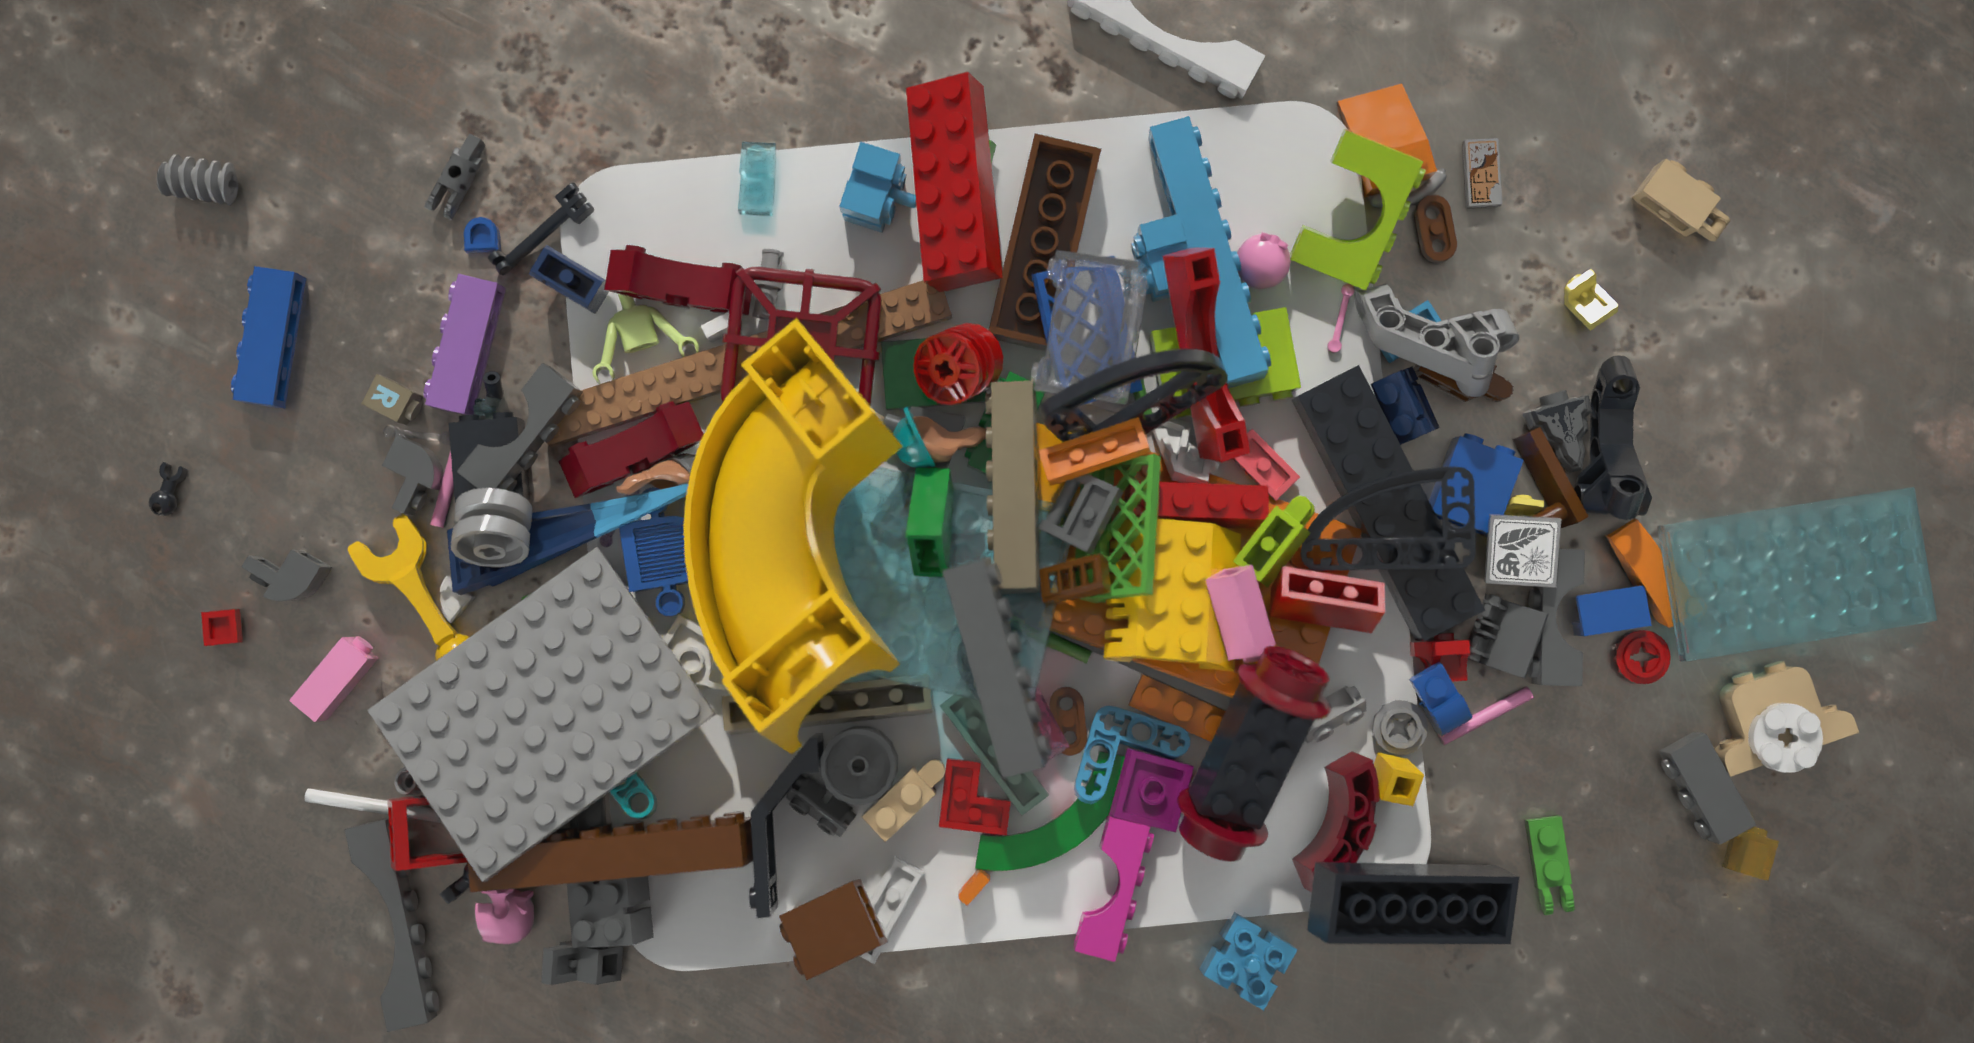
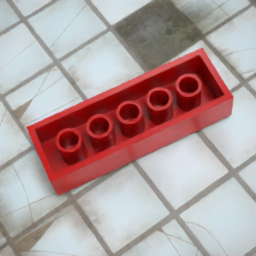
M964 72L906 88L923 282L939 292L1002 279L984 86L969 72Z

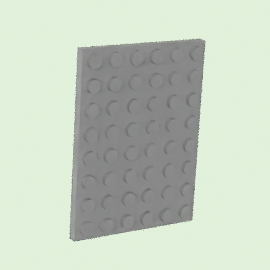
M598 547L591 550L367 710L482 882L488 881L716 715Z

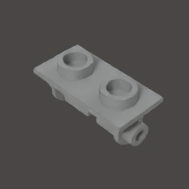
M1345 686L1326 697L1331 706L1330 714L1324 719L1314 721L1305 739L1307 743L1314 739L1316 742L1322 741L1334 733V728L1343 723L1351 725L1364 716L1363 712L1367 711L1366 699L1363 698L1357 701V699L1361 698V695L1355 686L1350 688Z

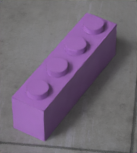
M458 274L457 280L452 282L448 294L449 301H451L448 314H444L440 324V332L443 334L440 347L437 346L432 356V365L434 366L432 378L427 380L424 387L425 405L461 415H474L506 288L500 284Z

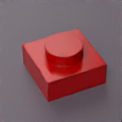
M240 609L201 612L204 646L243 642Z

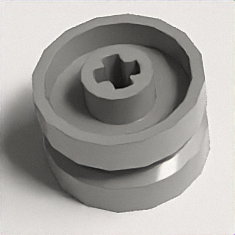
M481 488L462 493L456 499L455 525L452 531L451 550L458 558L478 566L505 567L522 562L528 557L530 533L528 531L531 527L533 507L526 498L505 489Z

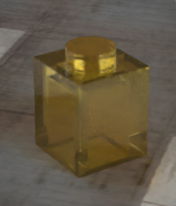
M1752 827L1729 840L1722 867L1768 881L1779 841L1766 838L1767 830Z

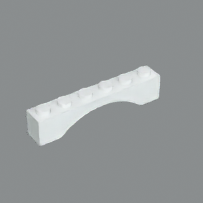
M1068 0L1067 6L1071 7V11L1076 16L1085 20L1091 18L1101 23L1100 27L1109 34L1118 35L1119 33L1130 39V44L1142 51L1151 50L1159 55V59L1163 63L1172 67L1178 65L1188 70L1190 77L1202 83L1208 81L1218 87L1217 90L1228 98L1234 99L1238 97L1241 100L1243 99L1265 58V55L1237 40L1204 43L1181 39L1169 34L1149 22L1133 6L1130 0Z

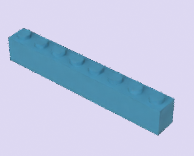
M1189 116L1151 126L1148 137L1171 215L1180 214L1188 249H1215L1220 277L1215 309V333L1219 358L1222 360L1228 374V388L1264 379L1268 372V367L1271 366L1270 355L1267 347H1261L1258 335L1261 334L1260 323L1257 315H1251L1248 303L1251 302L1250 291L1247 283H1241L1238 271H1241L1240 259L1237 251L1231 252L1228 242L1231 239L1228 221L1226 219L1221 220L1218 209L1222 207L1221 198L1217 188L1212 189L1209 177H1212V171L1208 158H1202L1199 147L1202 146V138L1198 126L1192 127Z

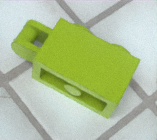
M1296 496L1284 511L1275 506L1233 562L1240 567L1253 565L1256 579L1268 588L1277 577L1282 566L1288 563L1309 536L1310 532L1305 528V525L1314 515V505L1305 496Z

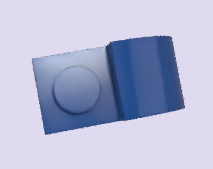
M1440 662L1435 663L1409 679L1422 701L1419 705L1435 732L1440 736L1446 735L1472 719L1471 711L1464 697L1458 693Z

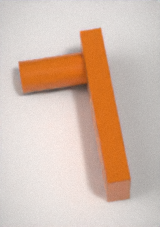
M1139 417L1041 449L1038 452L1049 485L1053 486L1149 454L1150 448Z

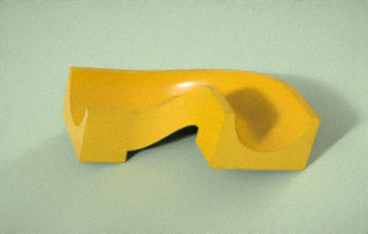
M797 319L792 321L741 364L749 374L726 397L713 415L700 441L691 468L684 514V551L689 589L706 644L716 665L724 676L721 681L758 733L790 754H793L803 746L798 739L800 725L810 709L826 693L845 680L860 673L871 670H885L890 673L900 665L893 653L862 615L849 593L836 554L834 524L838 506L847 493L903 446Z

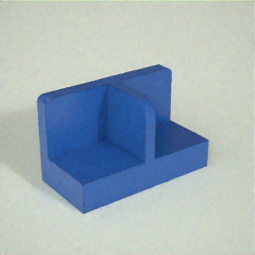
M1644 586L1604 590L1576 597L1580 621L1572 622L1574 636H1589L1652 626Z

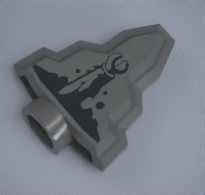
M1567 390L1540 397L1541 407L1523 413L1528 429L1534 430L1541 427L1559 463L1568 473L1582 470L1585 456L1582 438L1589 430L1587 416L1592 412L1589 395L1569 398Z

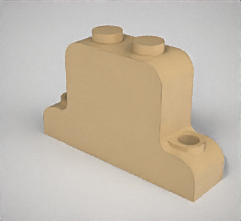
M1784 661L1765 665V672L1753 675L1752 672L1735 675L1732 677L1733 682L1725 685L1719 693V700L1732 737L1720 742L1715 750L1730 777L1763 766L1762 761L1759 760L1756 754H1753L1750 748L1748 733L1750 724L1756 715H1760L1764 710L1768 709L1766 707L1772 704H1796L1815 714L1820 720L1823 734L1822 745L1859 733L1855 719L1849 712L1838 710L1836 705L1821 707L1810 674L1805 669L1786 666ZM1786 728L1785 733L1778 735V740L1783 741L1784 747H1787L1789 742H1792L1793 735Z

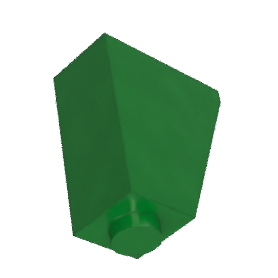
M931 467L916 468L906 530L914 576L944 577L943 571L949 568L954 493L950 469Z

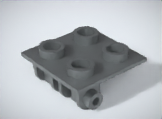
M1485 594L1482 602L1485 611L1478 614L1469 637L1470 654L1468 659L1525 679L1549 614L1503 600L1501 597L1493 594Z

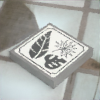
M1489 514L1484 582L1488 584L1556 587L1561 519Z

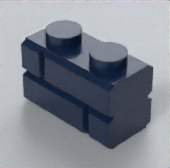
M548 245L543 248L529 272V275L593 314L599 310L609 291L604 290L606 281L604 278Z
M1413 366L1370 384L1400 445L1440 428L1423 388L1417 382L1418 377Z

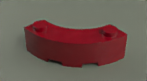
M626 245L625 250H610L604 290L636 299L644 298L661 301L664 305L688 309L694 307L725 314L730 309L732 285L738 275L736 272L742 266L733 263H722V267L685 263L646 254V248L640 246ZM747 286L743 315L749 316L752 292Z
M674 401L664 403L655 408L656 414L631 428L588 445L587 441H583L569 447V454L558 462L574 498L614 485V482L631 474L630 470L633 475L640 474L645 470H649L658 462L665 460L668 456L681 454L700 443L704 434L690 402L676 405Z
M1353 751L1324 767L1329 787L1328 806L1324 821L1312 842L1302 852L1292 858L1303 887L1311 893L1315 862L1356 863L1363 850L1368 851L1377 826L1374 823L1376 802H1380L1377 772L1372 759Z

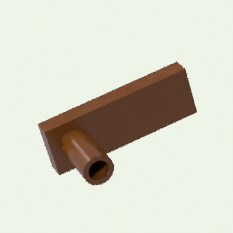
M1541 427L1513 439L1548 507L1532 516L1560 518L1561 528L1579 523L1588 518V514Z

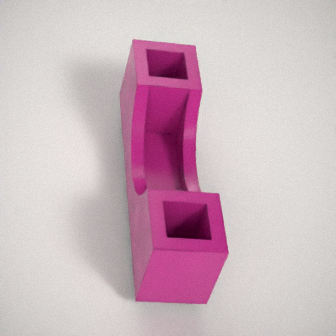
M1111 815L1107 816L1099 846L1116 864L1118 871L1117 888L1105 905L1095 910L1082 912L1074 941V950L1076 952L1113 962L1116 961L1117 953H1124L1128 937L1127 933H1123L1126 919L1132 920L1136 908V900L1132 899L1135 886H1141L1145 873V867L1140 866L1143 853L1149 854L1153 843L1154 833L1149 832L1150 826L1116 818Z

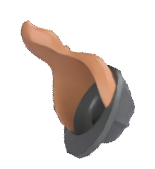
M681 453L668 456L666 461L656 464L649 470L631 475L621 486H616V490L620 494H633L646 485H653L658 489H666L688 484L696 455Z

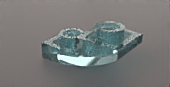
M742 142L739 168L741 177L738 201L739 215L773 216L776 143Z

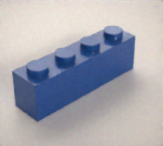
M254 266L253 275L249 277L247 283V290L250 295L248 307L244 309L242 314L244 332L242 341L238 343L236 350L239 362L237 374L233 376L231 381L232 400L285 409L306 277L291 271Z

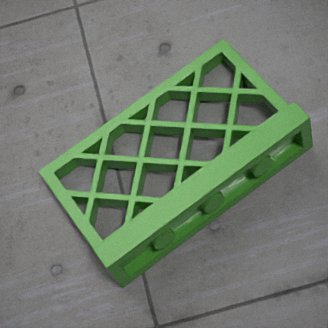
M1156 454L1143 455L1089 473V475L1114 486V470H1120L1124 476L1115 487L1124 492L1127 486L1131 484L1136 491L1127 503L1120 498L1118 506L1121 508V511L1112 522L1110 518L1092 555L1102 554L1108 558L1109 572L1112 571L1117 577L1111 586V593L1078 599L1092 603H1105L1106 599L1153 595L1161 456ZM1148 465L1147 477L1140 484L1135 476L1143 466ZM1080 484V493H1081V491H1082V489H1083V487H1084V485H1081V484ZM1143 498L1146 502L1145 511L1138 519L1133 510ZM1128 517L1134 526L1123 537L1118 529ZM1141 533L1144 536L1143 546L1136 553L1130 545ZM1114 536L1119 545L1109 556L1110 539ZM1076 548L1075 559L1091 555ZM1126 552L1132 560L1121 572L1116 563ZM1139 568L1142 571L1141 586L1133 587L1128 579ZM1088 569V582L1092 583L1093 572L1092 569ZM1080 571L1075 572L1076 586H1081Z

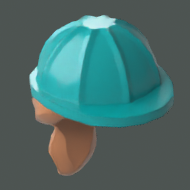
M908 406L903 408L906 417L897 424L893 435L903 446L896 452L898 458L908 466L915 468L933 467L936 465L935 462H946L951 459L957 450L975 447L986 439L985 428L969 427L959 432H950L928 417L913 416Z

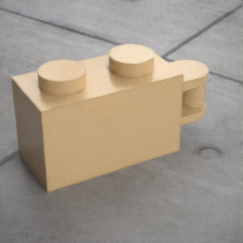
M1664 159L1655 165L1632 196V199L1683 236L1687 237L1694 232H1698L1706 239L1716 241L1729 224L1730 219L1715 207L1721 197L1714 193L1713 187L1704 181L1691 177L1686 173V168L1676 161ZM1707 217L1713 221L1710 226L1704 222Z
M932 759L919 771L913 766L864 812L862 818L886 842L936 795L937 790L934 786L943 778L945 765L938 759Z

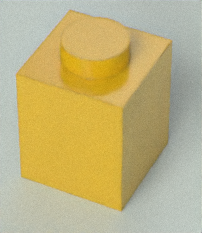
M1377 753L1374 766L1379 782L1380 798L1383 801L1413 807L1424 774L1407 758Z

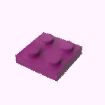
M1127 748L1109 815L1176 833L1181 816L1177 797L1183 789L1189 787L1194 766Z

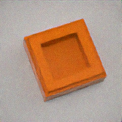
M977 869L958 891V899L968 906L990 881V875L985 870Z

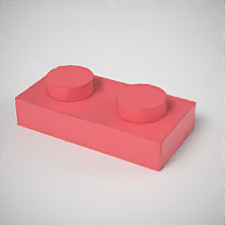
M1251 429L1247 433L1250 453L1233 458V460L1257 485L1269 486V496L1276 501L1300 476Z

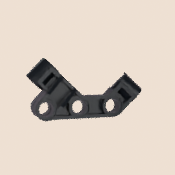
M1621 355L1608 358L1599 368L1590 401L1592 410L1590 413V463L1577 476L1574 490L1587 514L1607 515L1610 513L1618 519L1631 520L1637 515L1644 516L1647 514L1652 496L1633 446L1634 407L1640 391V385L1630 359Z

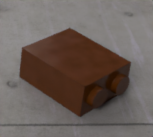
M861 879L853 880L779 916L782 922L779 925L780 932L787 943H791L795 952V956H793L795 967L801 975L805 976L806 980L819 976L888 943Z

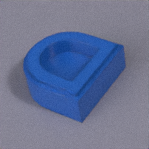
M477 217L470 220L464 229L465 252L501 251L500 231L497 225L485 217Z

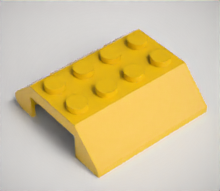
M1126 519L1118 531L1125 537L1134 524L1130 519ZM1157 519L1153 595L1107 599L1108 606L1119 608L1106 609V618L1116 621L1128 619V628L1105 631V639L1122 642L1105 643L1103 659L1131 662L1133 658L1198 663L1199 668L1234 671L1235 659L1228 660L1205 580L1223 569L1240 567L1233 560L1240 552L1241 534L1213 523ZM1141 533L1130 545L1136 553L1143 546L1144 536ZM1117 540L1111 541L1110 550L1114 551L1119 545ZM1132 559L1119 560L1116 565L1123 572ZM1139 568L1128 579L1133 587L1141 586L1142 571ZM1110 574L1111 586L1117 579L1114 574Z

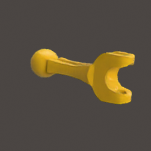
M402 513L393 520L392 525L397 532L399 542L397 549L391 555L377 557L370 551L368 546L359 541L348 546V553L363 577L379 584H393L412 603L428 627L434 643L438 645L435 652V660L437 661L467 640L469 636L458 634L435 604L426 587L421 571L427 556V542L412 520Z

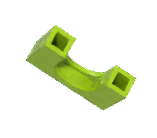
M1344 129L1330 162L1367 177L1376 184L1382 198L1381 215L1375 226L1368 233L1348 240L1338 239L1302 225L1290 252V260L1367 290L1369 283L1375 284L1382 270V265L1378 264L1383 252H1390L1397 236L1392 231L1397 220L1403 221L1411 205V202L1407 201L1412 187L1418 189L1426 170L1421 168L1422 160Z
M1286 307L1251 314H1256L1261 327V334L1258 335L1261 347H1267L1271 366L1268 367V372L1264 379L1229 388L1234 401L1239 402L1240 407L1259 404V398L1272 396L1273 401L1293 398L1292 392L1301 388ZM1176 327L1154 330L1150 333L1152 353L1179 349ZM1182 371L1156 375L1158 386ZM1187 389L1177 391L1173 396H1181L1187 392ZM1190 407L1173 417V419L1192 416Z

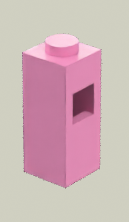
M1253 565L1223 569L1205 581L1228 660L1243 658V661L1246 663L1257 661L1260 659L1265 647L1276 644Z
M356 636V638L342 637L289 701L314 722L327 721L379 659L371 652L373 650L372 645L359 636Z

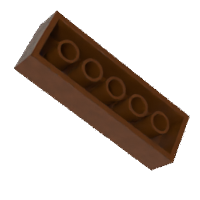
M1034 134L1002 270L1003 278L1000 279L989 331L992 332L997 340L1049 352L1032 274L1075 264L1101 148ZM1070 273L1063 274L1062 276L1067 279ZM1054 277L1044 279L1047 294L1056 299L1063 284ZM1067 294L1061 303L1064 306L1066 303ZM1057 310L1052 319L1054 328L1058 331L1063 312Z

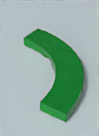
M1099 751L1096 763L1102 764L1108 761L1109 753ZM1116 754L1106 791L1098 802L1087 804L1077 798L1069 808L1043 826L1027 832L1009 834L1007 836L981 834L975 869L1010 871L1029 868L1060 857L1077 847L1109 815L1125 755ZM1093 770L1085 786V794L1091 796L1094 791H1099V788L1094 786V782L1098 772L1104 776V771Z

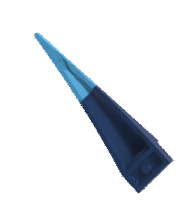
M688 484L596 503L533 512L531 527L528 531L530 533L528 557L522 562L511 566H478L458 558L451 550L453 528L447 530L452 592L464 595L488 585L492 587L497 586L685 497Z

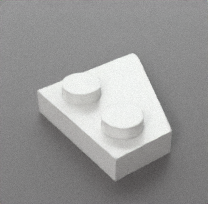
M1172 418L1153 430L1171 480L1180 483H1208L1212 460L1199 458L1194 425L1192 423Z

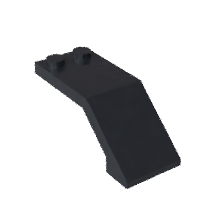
M816 733L808 739L751 811L754 887L749 889V903L751 909H756V918H769L778 908L773 810L803 773H819L820 759L824 752L823 733Z

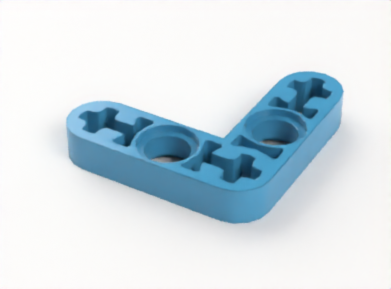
M1115 706L1100 708L1093 718L1074 783L1076 797L1087 804L1096 803L1103 797L1119 744L1168 759H1178L1190 747L1189 734L1180 726ZM1107 714L1113 716V722L1120 725L1124 724L1125 719L1130 720L1125 729V736L1120 735L1123 729L1121 727L1112 726L1110 730L1104 729V723L1100 719H1105ZM1134 725H1146L1151 732L1150 738L1147 741L1136 740L1132 734ZM1158 729L1163 730L1160 737L1170 739L1172 735H1177L1178 742L1183 744V746H1178L1173 751L1170 749L1169 742L1160 740L1158 746H1154L1152 743L1157 737ZM1097 745L1105 747L1109 753L1108 761L1102 764L1094 762L1090 757L1091 748ZM1085 765L1094 771L1105 772L1104 776L1099 772L1096 775L1094 786L1099 788V791H1094L1091 796L1085 794L1086 788L1081 786V783H1087L1092 771L1085 770Z

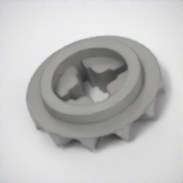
M1395 700L1382 705V708L1374 716L1372 731L1377 744L1384 750L1395 755H1407L1419 749L1424 743L1428 733V723L1424 713L1418 706L1408 701ZM1391 716L1401 722L1411 718L1404 727L1408 739L1399 733L1389 735L1395 727Z

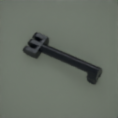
M575 183L568 184L555 196L561 207L508 255L500 251H494L488 256L489 261L496 266L495 269L500 275H506L566 220L571 218L573 222L581 224L594 212V207L591 203H585L587 201L585 195L578 193L579 188Z

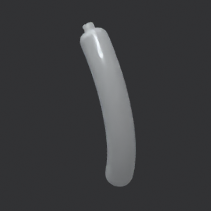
M1444 168L1437 170L1425 184L1409 193L1407 201L1411 202L1410 206L1418 204L1423 198L1432 195L1440 188L1446 180V170ZM1381 194L1369 195L1368 201H1371V205L1382 208Z

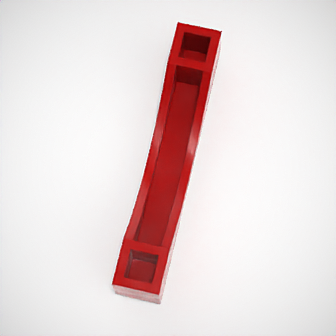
M1189 248L1163 255L1179 349L1203 350L1219 357L1215 333V309L1220 277L1215 249ZM1227 382L1219 390L1190 407L1199 458L1224 462L1250 453L1245 419L1235 404Z

